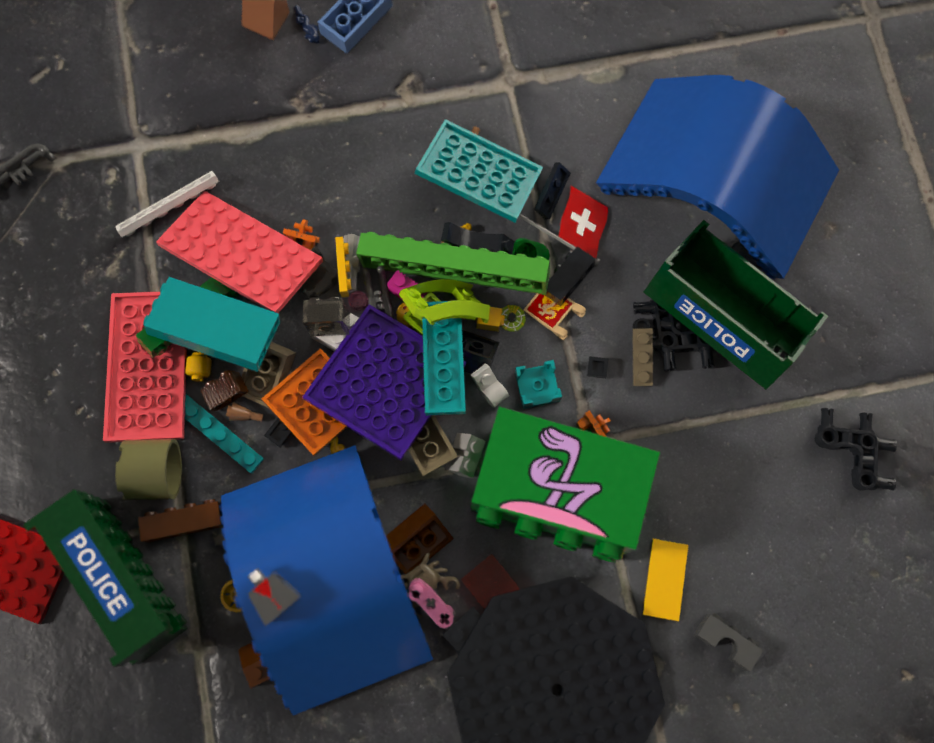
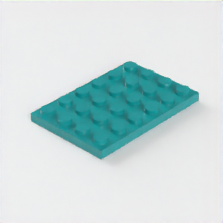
M445 119L414 174L516 223L543 167Z

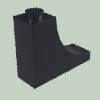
M451 222L444 223L441 237L442 242L449 243L452 246L460 247L465 245L477 250L485 248L490 252L505 251L511 255L515 243L514 240L505 234L474 232L461 228Z

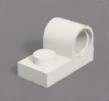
M486 363L471 374L485 401L493 408L509 397L505 387L496 379L491 368Z

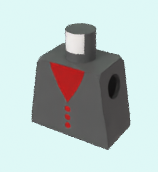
M257 568L248 576L256 586L248 593V596L265 625L269 624L301 596L293 586L276 572H273L266 578L260 569Z

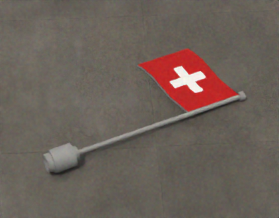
M570 185L569 200L561 218L558 236L522 214L519 215V218L574 250L578 246L595 258L596 266L600 262V259L597 258L598 246L607 222L608 207Z

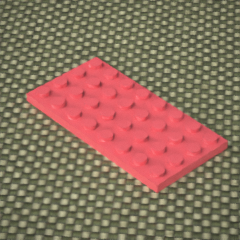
M205 190L156 241L158 246L262 308L278 314L323 262L322 257Z
M160 292L111 294L103 441L105 443L123 442L124 440L184 439L187 348L172 343L167 347L165 353L152 358L138 343L136 334L144 329V319L150 314L153 301L158 299Z

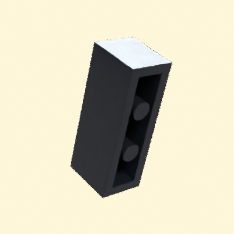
M578 246L574 251L570 250L565 257V262L562 265L559 264L554 270V275L549 278L545 296L559 306H562L593 269L595 258Z

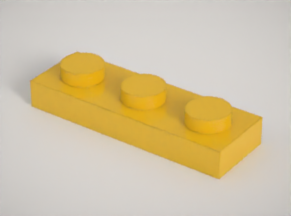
M335 237L339 291L341 297H349V290H352L351 279H348L347 272H351L350 261H346V254H349L348 243L344 242L343 237Z

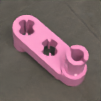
M413 579L409 585V598L412 601H416L439 627H450L454 620L453 608L450 605H446L437 593L422 579ZM428 598L435 600L434 607L432 605L430 607L427 606ZM444 613V616L448 614V618H441V614Z

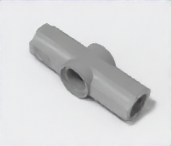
M348 234L344 235L343 239L349 246V254H346V261H350L351 272H347L348 279H351L352 290H349V292H354L357 288V273L360 271V260L356 254L360 236Z

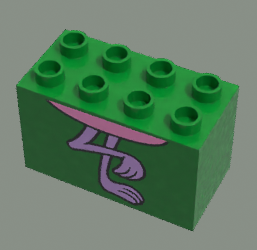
M499 407L472 498L471 511L477 513L476 523L499 529L501 520L516 524L514 532L516 535L538 540V537L544 532L555 536L554 546L577 551V548H581L582 544L594 547L593 557L616 563V560H622L623 555L637 548L660 452Z

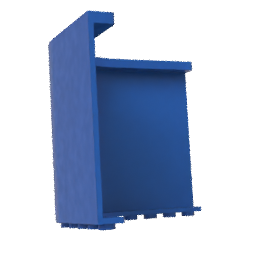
M728 75L655 79L596 184L606 195L671 197L696 205L703 211H708L731 229L740 240V243L745 246L748 253L755 259L757 265L765 272L766 276L771 279H784L839 172L838 167L813 127L797 107L792 108L785 103L786 98L761 84L747 79L745 82L733 80V76Z
M356 446L221 496L222 504L219 505V508L223 515L220 516L224 527L221 529L225 539L222 541L226 551L224 559L227 566L230 567L237 596L234 597L238 609H242L253 637L252 645L255 653H260L262 666L268 668L267 672L270 681H275L277 694H282L283 704L286 709H290L292 715L433 660L428 642L393 559L387 537L384 534ZM257 568L260 569L266 578L273 572H276L301 594L300 598L267 625L263 623L248 596V593L256 587L248 576Z

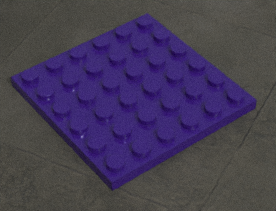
M369 304L302 398L402 461L432 416L425 415L423 336Z

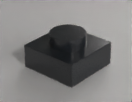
M589 356L587 376L606 379L609 358Z

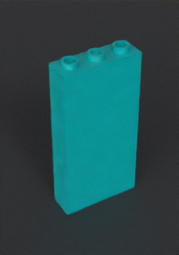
M168 277L166 283H163L158 299L153 301L152 310L145 317L143 326L147 335L258 372L280 324V316L273 311Z

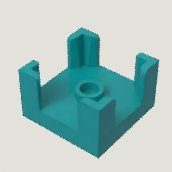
M554 360L545 361L543 366L525 369V366L516 367L515 376L523 409L561 401L562 394L556 382Z

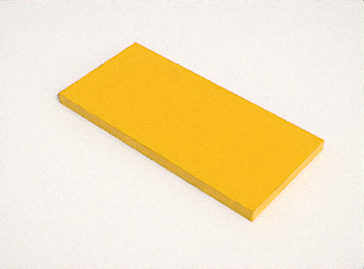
M652 539L642 615L679 621L688 545Z

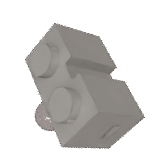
M457 433L452 447L455 449L458 458L447 463L444 470L457 476L473 478L476 468L482 467L484 458L481 456L486 441L472 434Z

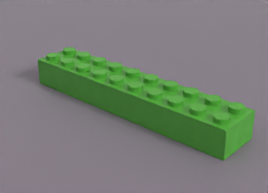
M374 232L361 233L356 252L364 268L377 269L378 266H383L385 271L396 272L399 270L400 273L437 279H452L470 284L546 295L550 276V260H546L544 257L537 256L531 258L524 254L511 255L505 251L490 252L485 248L477 250L465 245L456 247L449 243L436 244L429 240L415 241L410 237L402 239L389 234L381 236Z

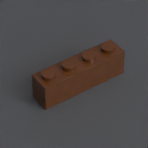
M215 499L203 501L204 504L196 506V503L184 505V508L176 510V507L164 509L163 513L157 514L156 511L144 513L143 517L138 518L141 542L150 543L222 528L220 516L223 515L219 508V505L222 503L216 502Z

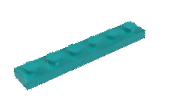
M187 394L185 395V419L252 474L264 461V458Z

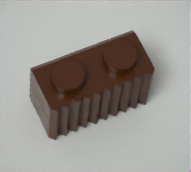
M224 371L220 374L221 377L219 379L207 382L205 384L206 387L200 390L210 411H219L249 392L239 372Z

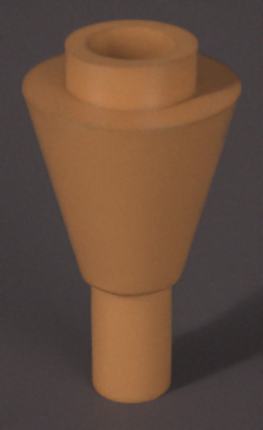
M234 402L232 406L228 405L226 413L229 421L251 419L262 422L264 415L251 412V410Z

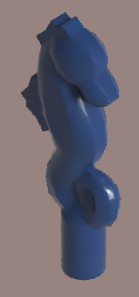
M298 5L294 6L293 10L297 16L295 21L299 25L303 24V30L307 33L305 38L312 43H318L320 40L318 26L310 25L308 16L303 15Z

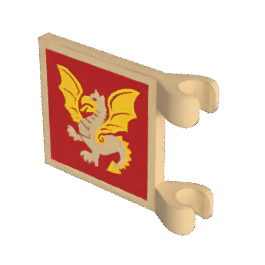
M536 294L523 310L562 340L566 339L568 332L559 325L572 310L581 318L586 313L585 307L569 298L566 299L562 306H559L543 294Z

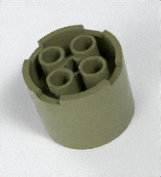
M175 439L124 440L119 447L122 453L119 462H116L115 469L118 492H123V500L175 499L179 493L182 477V459L178 442Z

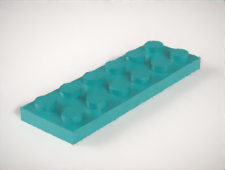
M448 301L427 302V303H428V307H430V306H433V305H436V304H439V303H443V302H448ZM422 318L425 415L466 414L462 318L444 319L435 322L434 325H431L427 319Z

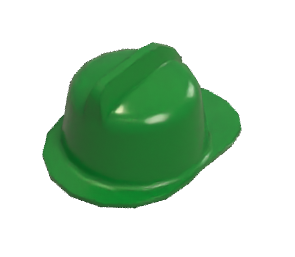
M526 238L515 240L512 255L524 254L531 258L540 256L549 260V250L542 243Z

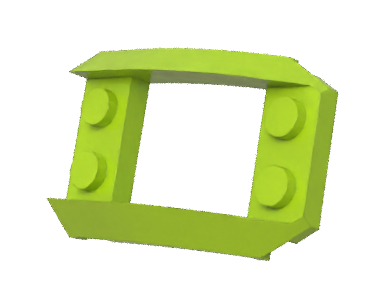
M439 279L402 289L399 293L413 316L419 319L425 318L431 325H434L437 321L451 318L475 320L478 317L484 323L489 321L490 305L483 304L475 298L473 291H471L473 284L452 279ZM448 292L452 293L457 300L428 307V303L423 300L421 293Z

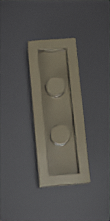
M632 328L633 386H653V328Z

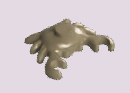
M429 553L425 555L422 562L411 572L401 575L402 580L407 579L404 583L405 588L409 587L410 582L415 578L422 579L432 589H437V583L441 582L444 589L448 590V583L451 581L456 584V589L460 588V582L456 577L439 575L441 572H448L446 568L433 569V567L440 563L438 560L428 565L426 564L430 557ZM413 601L412 605L416 613V608L420 605ZM416 613L417 618L421 619L422 614Z

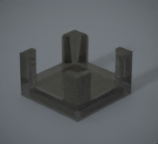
M316 246L311 251L321 256L323 262L300 288L310 303L339 283L338 273L329 266Z

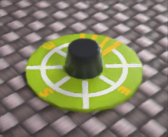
M507 305L502 308V315H505L504 326L501 327L504 330L513 332L524 326L526 317L524 311L519 306Z

